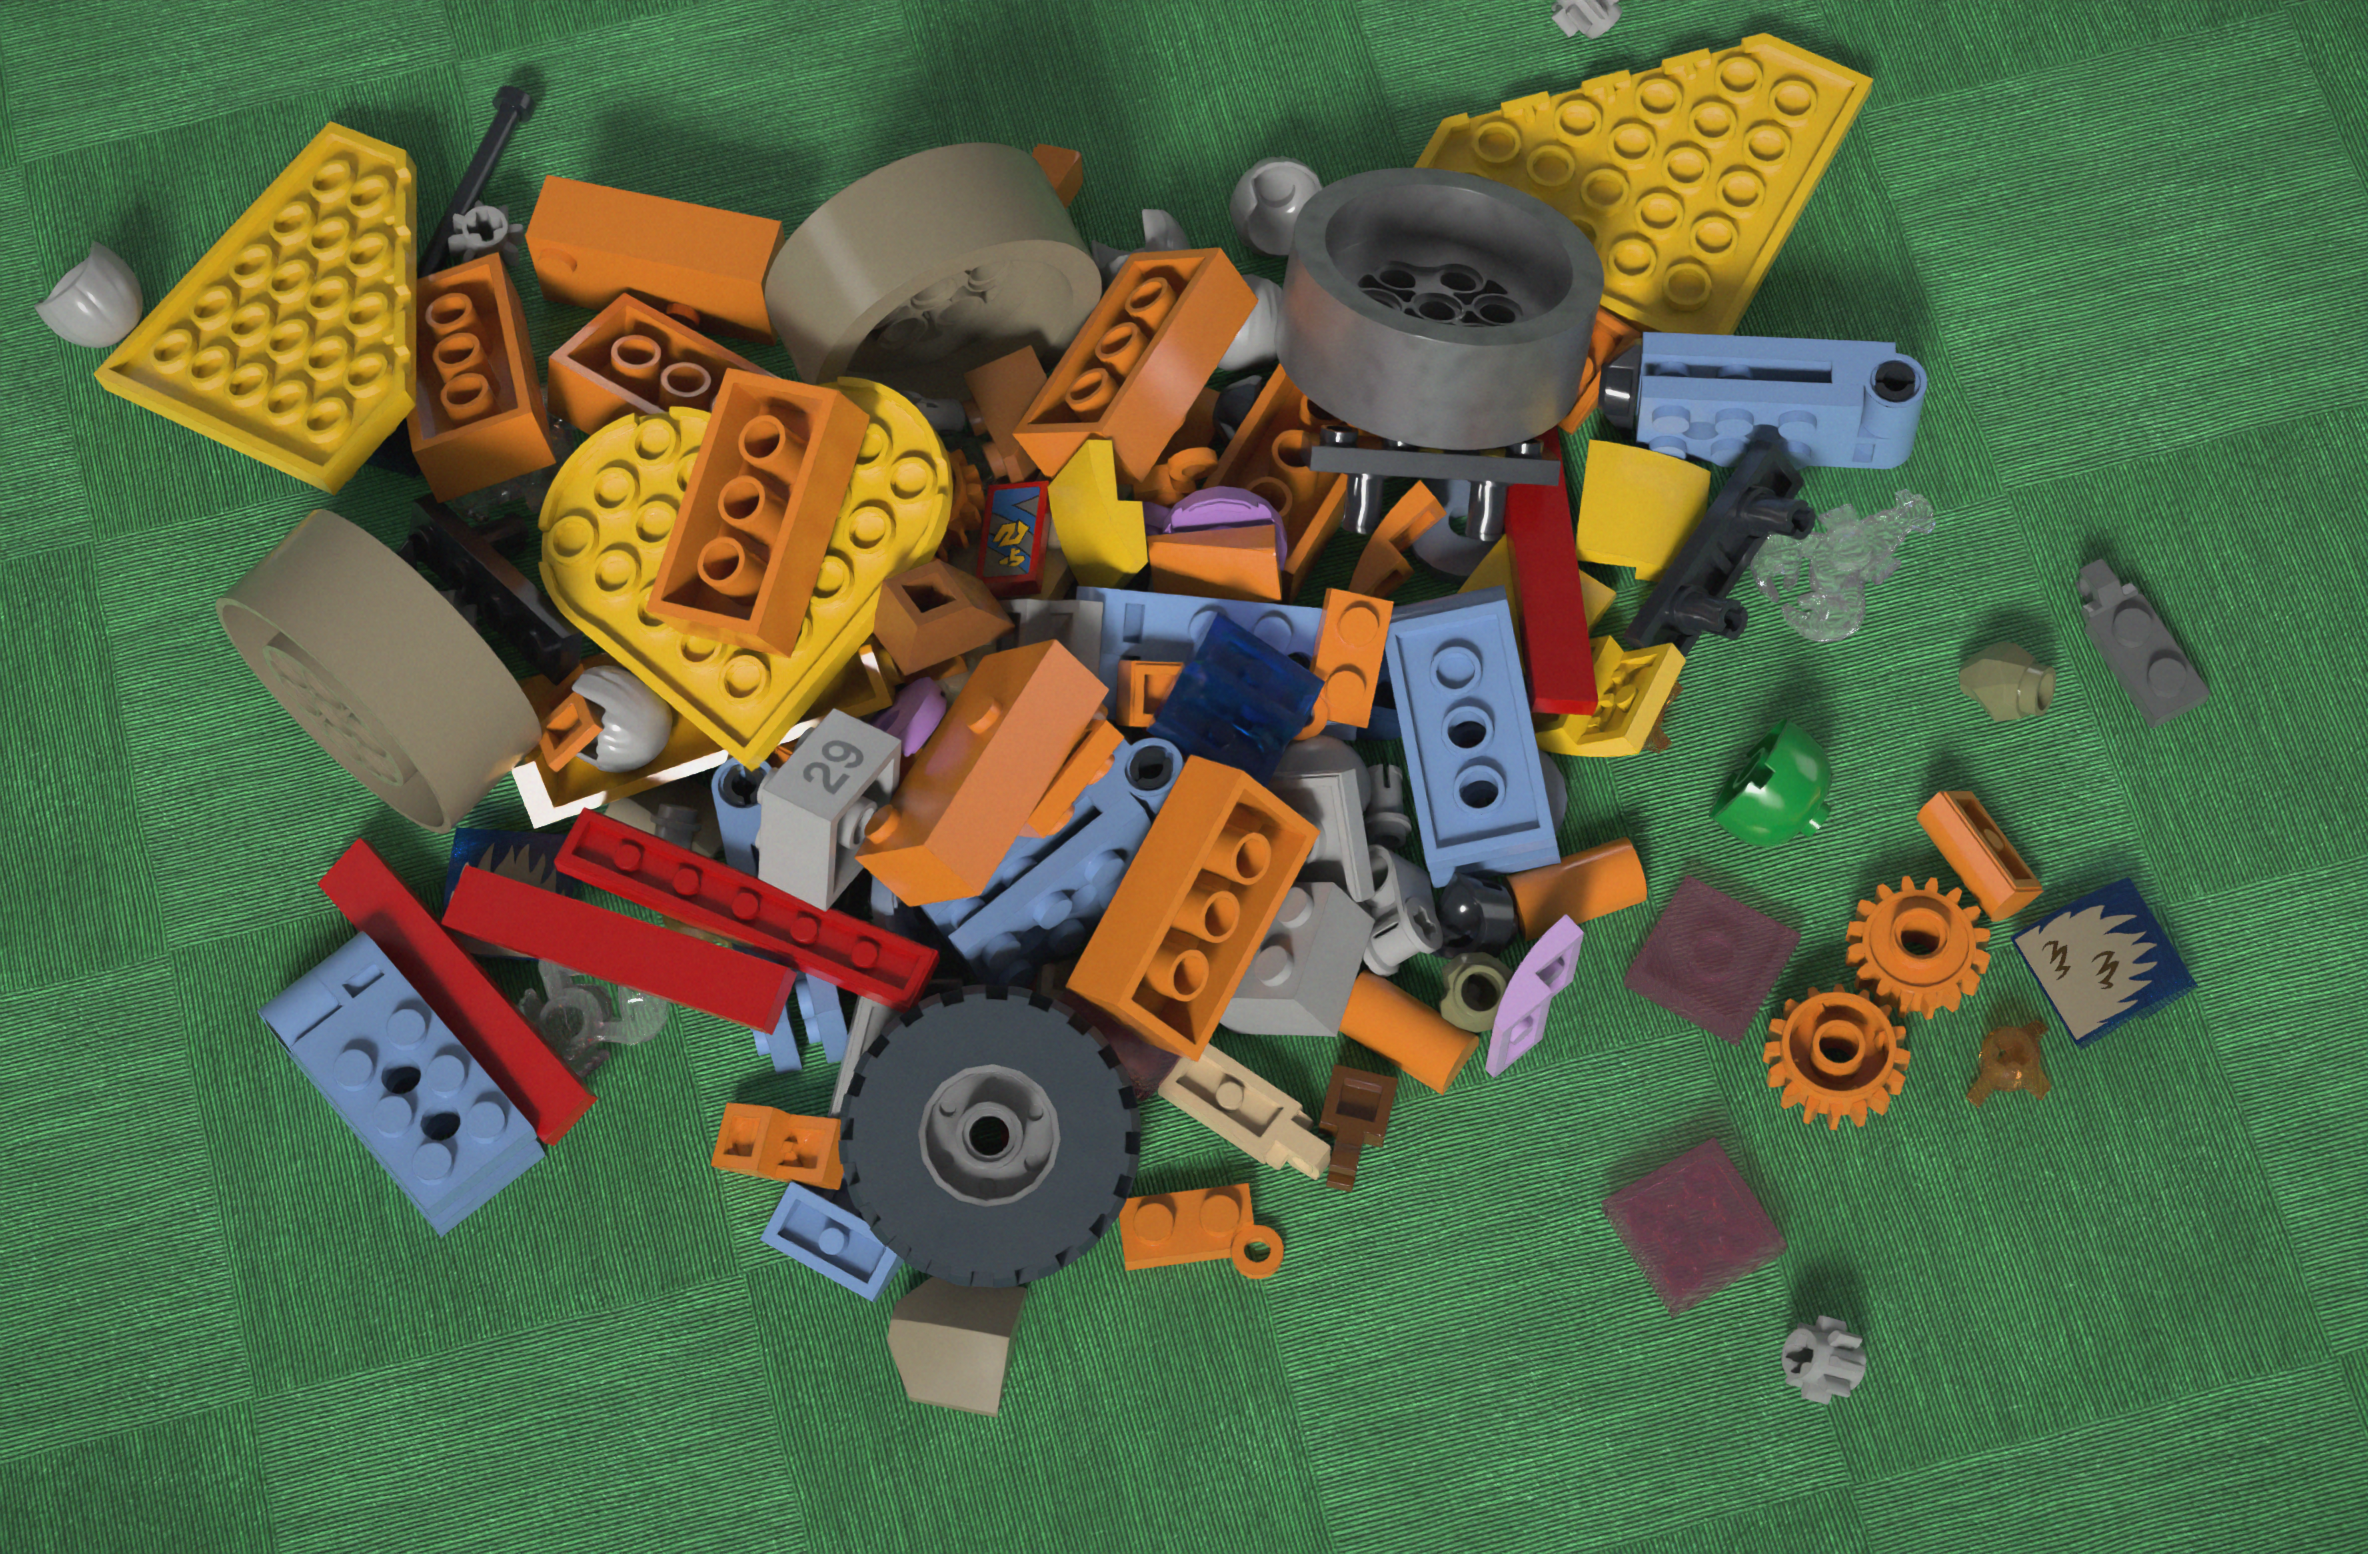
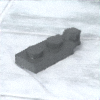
M2102 558L2079 570V580L2075 586L2087 603L2082 606L2081 614L2086 621L2084 631L2149 727L2154 729L2206 703L2210 691L2142 593L2139 594L2137 588L2131 582L2121 587L2119 579Z

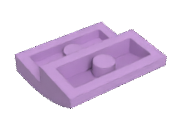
M1567 914L1555 923L1533 946L1507 986L1495 1018L1485 1070L1493 1078L1542 1040L1551 999L1573 981L1584 932Z

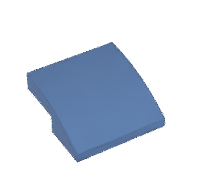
M843 1173L839 1190L800 1185L791 1181L760 1240L876 1303L905 1260L896 1255L887 1246L885 1247L871 1232L870 1226L863 1218L859 1209H856L850 1197L845 1173Z

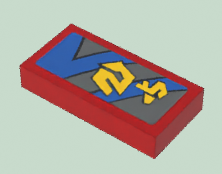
M1049 480L988 485L975 577L983 581L994 597L1041 594L1052 515L1047 488L1050 484Z

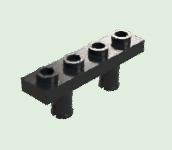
M1338 424L1322 425L1320 433H1302L1300 457L1310 471L1338 472L1348 475L1342 527L1347 531L1355 533L1373 534L1380 525L1384 479L1391 476L1454 479L1471 482L1465 534L1469 538L1484 541H1498L1503 537L1508 486H1512L1514 483L1558 486L1561 461L1548 447H1544L1543 440L1534 437L1516 444L1496 448L1451 450L1411 445L1384 437L1358 436L1359 430L1357 428Z
M1756 440L1630 623L1622 637L1634 650L1673 643L1684 658H1686L1702 633L1734 640L1744 632L1748 621L1747 610L1745 607L1740 606L1741 602L1738 600L1727 599L1726 597L1769 534L1802 540L1812 532L1816 519L1813 508L1807 507L1809 503L1800 499L1794 500L1804 485L1805 480L1775 443Z
M433 493L412 500L411 523L408 535H411L415 540L417 560L427 565L448 585L450 590L455 591L457 597H461L468 605L476 604L478 607L477 613L486 621L487 625L516 648L529 665L536 667L555 686L560 684L579 666L583 632L560 612L550 596L544 595L504 558L506 555L521 552L528 547V542L526 541V539H529L528 527L521 516L515 512L505 514L504 517L472 528L444 502L438 504Z

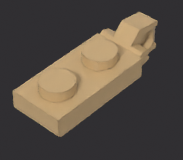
M1209 1043L1206 1045L1198 1062L1180 1056L1157 1085L1160 1096L1264 1165L1267 1163L1269 1166L1280 1170L1287 1161L1292 1167L1317 1181L1330 1164L1331 1146L1309 1132L1314 1126V1121L1303 1113L1302 1104Z

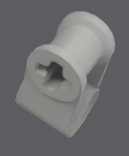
M1370 845L1367 847L1375 897L1356 903L1375 920L1363 960L1375 974L1386 978L1398 972L1400 963L1419 952L1430 954L1441 948L1443 932L1436 917L1431 892V880L1428 873L1421 867L1383 846Z

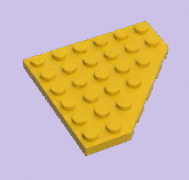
M1761 33L1742 38L1740 46L1711 54L1709 49L1705 48L1662 60L1661 67L1632 75L1629 74L1627 69L1582 81L1580 89L1554 96H1549L1548 91L1503 102L1501 103V110L1468 118L1467 112L1444 118L1413 168L1455 171L1493 180L1525 192L1567 217L1589 239L1601 260L1604 271V287L1599 307L1640 332L1642 336L1643 332L1733 335L1870 95L1873 79L1770 34Z
M330 121L93 373L104 389L335 496L416 406L417 167L407 151Z

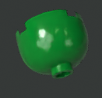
M1782 718L1749 750L1746 755L1751 759L1739 775L1732 772L1709 811V817L1716 821L1721 829L1749 845L1770 847L1785 844L1799 832L1809 838L1825 822L1832 809L1830 805L1824 802L1831 787L1832 778L1830 762L1823 747L1800 725L1794 724L1789 719Z

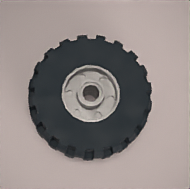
M986 984L965 986L962 989L947 993H938L918 1002V1005L888 1023L880 1031L881 1034L869 1049L864 1051L853 1070L854 1075L847 1093H844L839 1116L841 1117L840 1140H838L839 1157L848 1184L847 1189L856 1209H859L876 1238L885 1247L887 1246L896 1255L905 1260V1263L922 1273L930 1274L949 1283L968 1287L1001 1288L1042 1279L1062 1270V1268L1087 1253L1108 1231L1122 1211L1136 1177L1140 1158L1141 1122L1132 1082L1123 1063L1103 1034L1076 1013L1074 1009L1056 999L1053 1000L1035 993L1033 990L1021 987L986 986ZM987 1117H996L1003 1120L1009 1129L1010 1135L1005 1149L992 1156L980 1153L972 1141L974 1127L980 1120Z

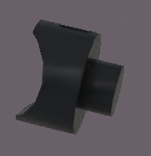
M1454 872L1435 905L1436 917L1443 932V944L1441 948L1431 954L1437 958L1451 961L1461 953L1485 952L1497 959L1503 950L1514 942L1519 927L1518 916L1515 910H1513V902L1507 889L1497 881Z

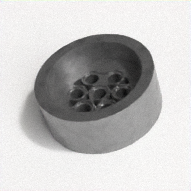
M1390 168L1367 171L1340 179L1322 188L1304 204L1299 212L1294 226L1275 327L1274 341L1276 353L1288 377L1310 400L1335 417L1372 434L1411 445L1438 449L1477 450L1512 445L1546 432L1564 419L1572 409L1578 396L1604 287V271L1596 249L1575 224L1553 207L1518 189L1483 177L1441 169Z

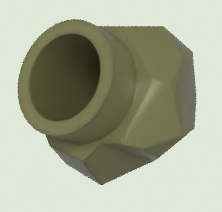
M1998 642L1966 660L1958 672L1959 685L1963 694L1976 700L1994 721L2022 719L2030 714L2043 716L2051 705L2056 688L2055 669L2051 666L2039 664L2035 657L2016 643Z
M1485 952L1461 953L1441 968L1444 982V992L1439 1000L1441 1016L1458 1028L1474 1033L1491 1030L1494 1026L1500 1002L1513 977V972L1501 961Z

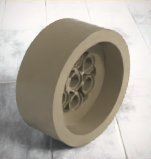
M975 142L953 144L910 155L871 172L838 192L814 211L786 241L769 271L764 296L768 315L803 383L818 385L837 382V377H856L883 384L896 392L914 391L920 394L921 397L931 399L953 398L961 404V402L971 398L963 377L964 373L1027 346H1032L1045 374L1055 367L1099 303L1102 281L1092 256L1038 161L1028 153L1012 146Z
M323 509L312 510L216 601L215 607L219 621L230 641L253 673L290 716L335 761L368 790L394 810L427 830L439 834L448 833L542 739L539 720L526 695L502 661L465 618L429 582L391 549L356 524L333 512Z

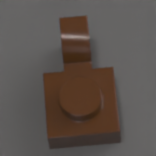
M1334 1064L1318 1130L1320 1134L1336 1137L1329 1164L1326 1187L1352 1193L1363 1144L1383 1148L1396 1094L1397 1078Z

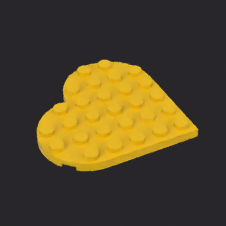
M837 377V382L815 385L840 391L870 416V420L791 658L682 634L645 610L711 413L694 408L669 406V412L654 413L642 417L632 413L606 425L582 443L561 467L548 490L540 512L538 528L543 532L542 562H538L545 588L560 612L751 772L755 768L758 769L760 764L768 758L874 630L875 612L883 580L930 563L946 532L953 501V480L944 444L931 423L906 397L883 384L856 377Z

